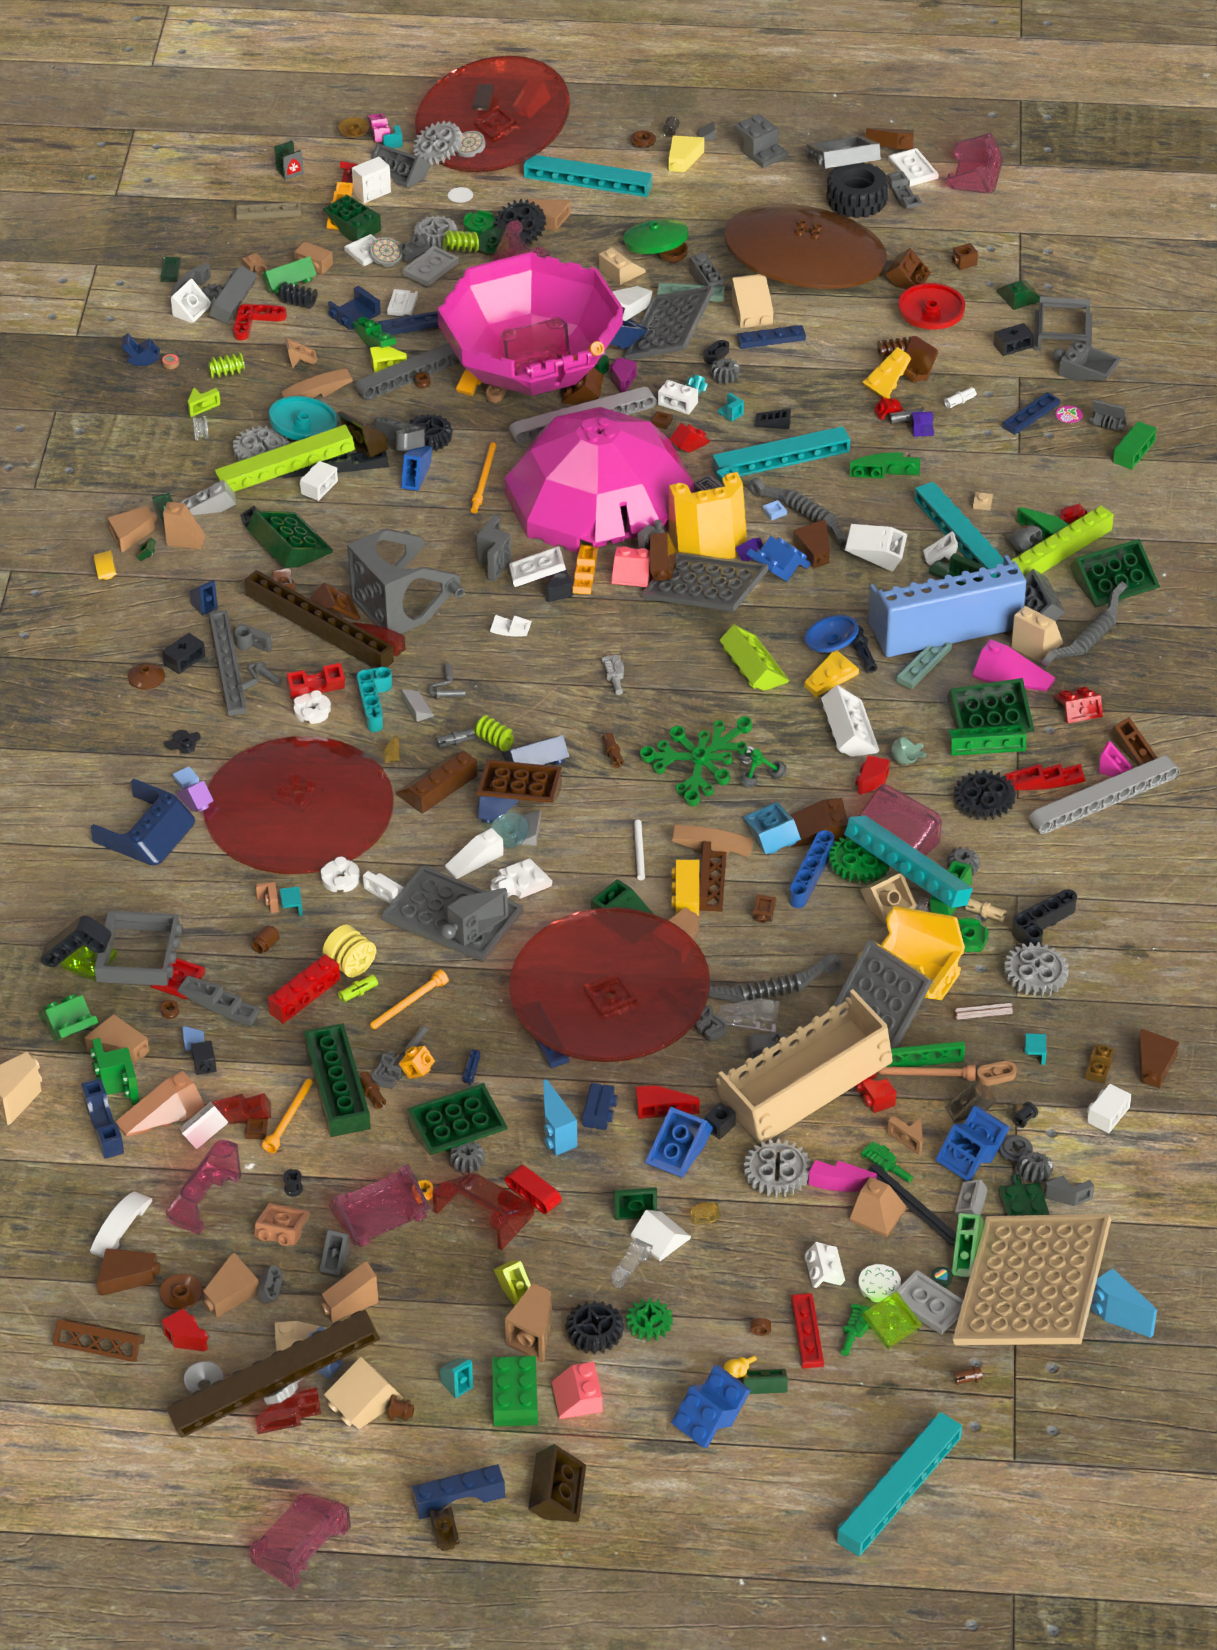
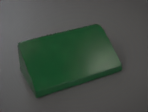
M786 1369L747 1370L746 1375L743 1376V1384L751 1389L749 1394L786 1393L788 1391Z

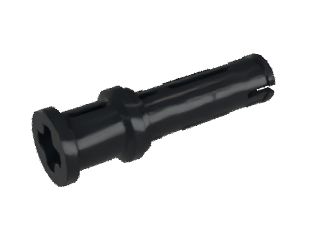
M858 625L859 631L852 641V645L858 650L866 671L873 673L877 670V665L867 646L868 639L863 634L864 630L862 626Z

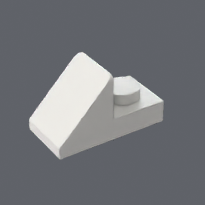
M950 532L923 550L926 562L930 566L944 557L950 561L953 553L956 554L958 544L953 532Z

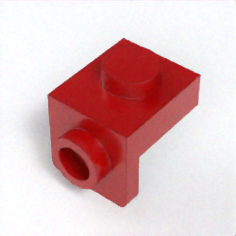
M882 396L876 404L874 411L878 418L883 420L887 413L901 412L904 409L899 400Z
M1079 503L1061 509L1060 519L1070 524L1088 514V512Z

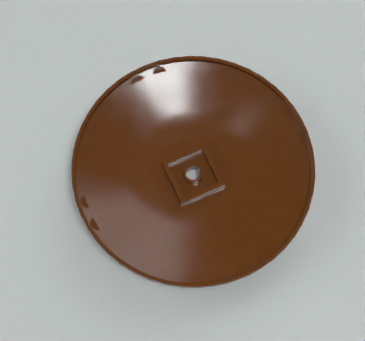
M796 204L756 206L743 210L733 216L725 227V244L739 262L763 276L795 286L816 289L854 287L875 279L881 274L886 265L887 254L885 247L873 232L848 217L816 207Z

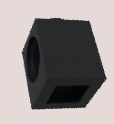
M212 1041L191 1044L196 1075L217 1072Z
M721 1102L704 1116V1120L708 1121L713 1127L711 1135L721 1140L736 1125V1112Z

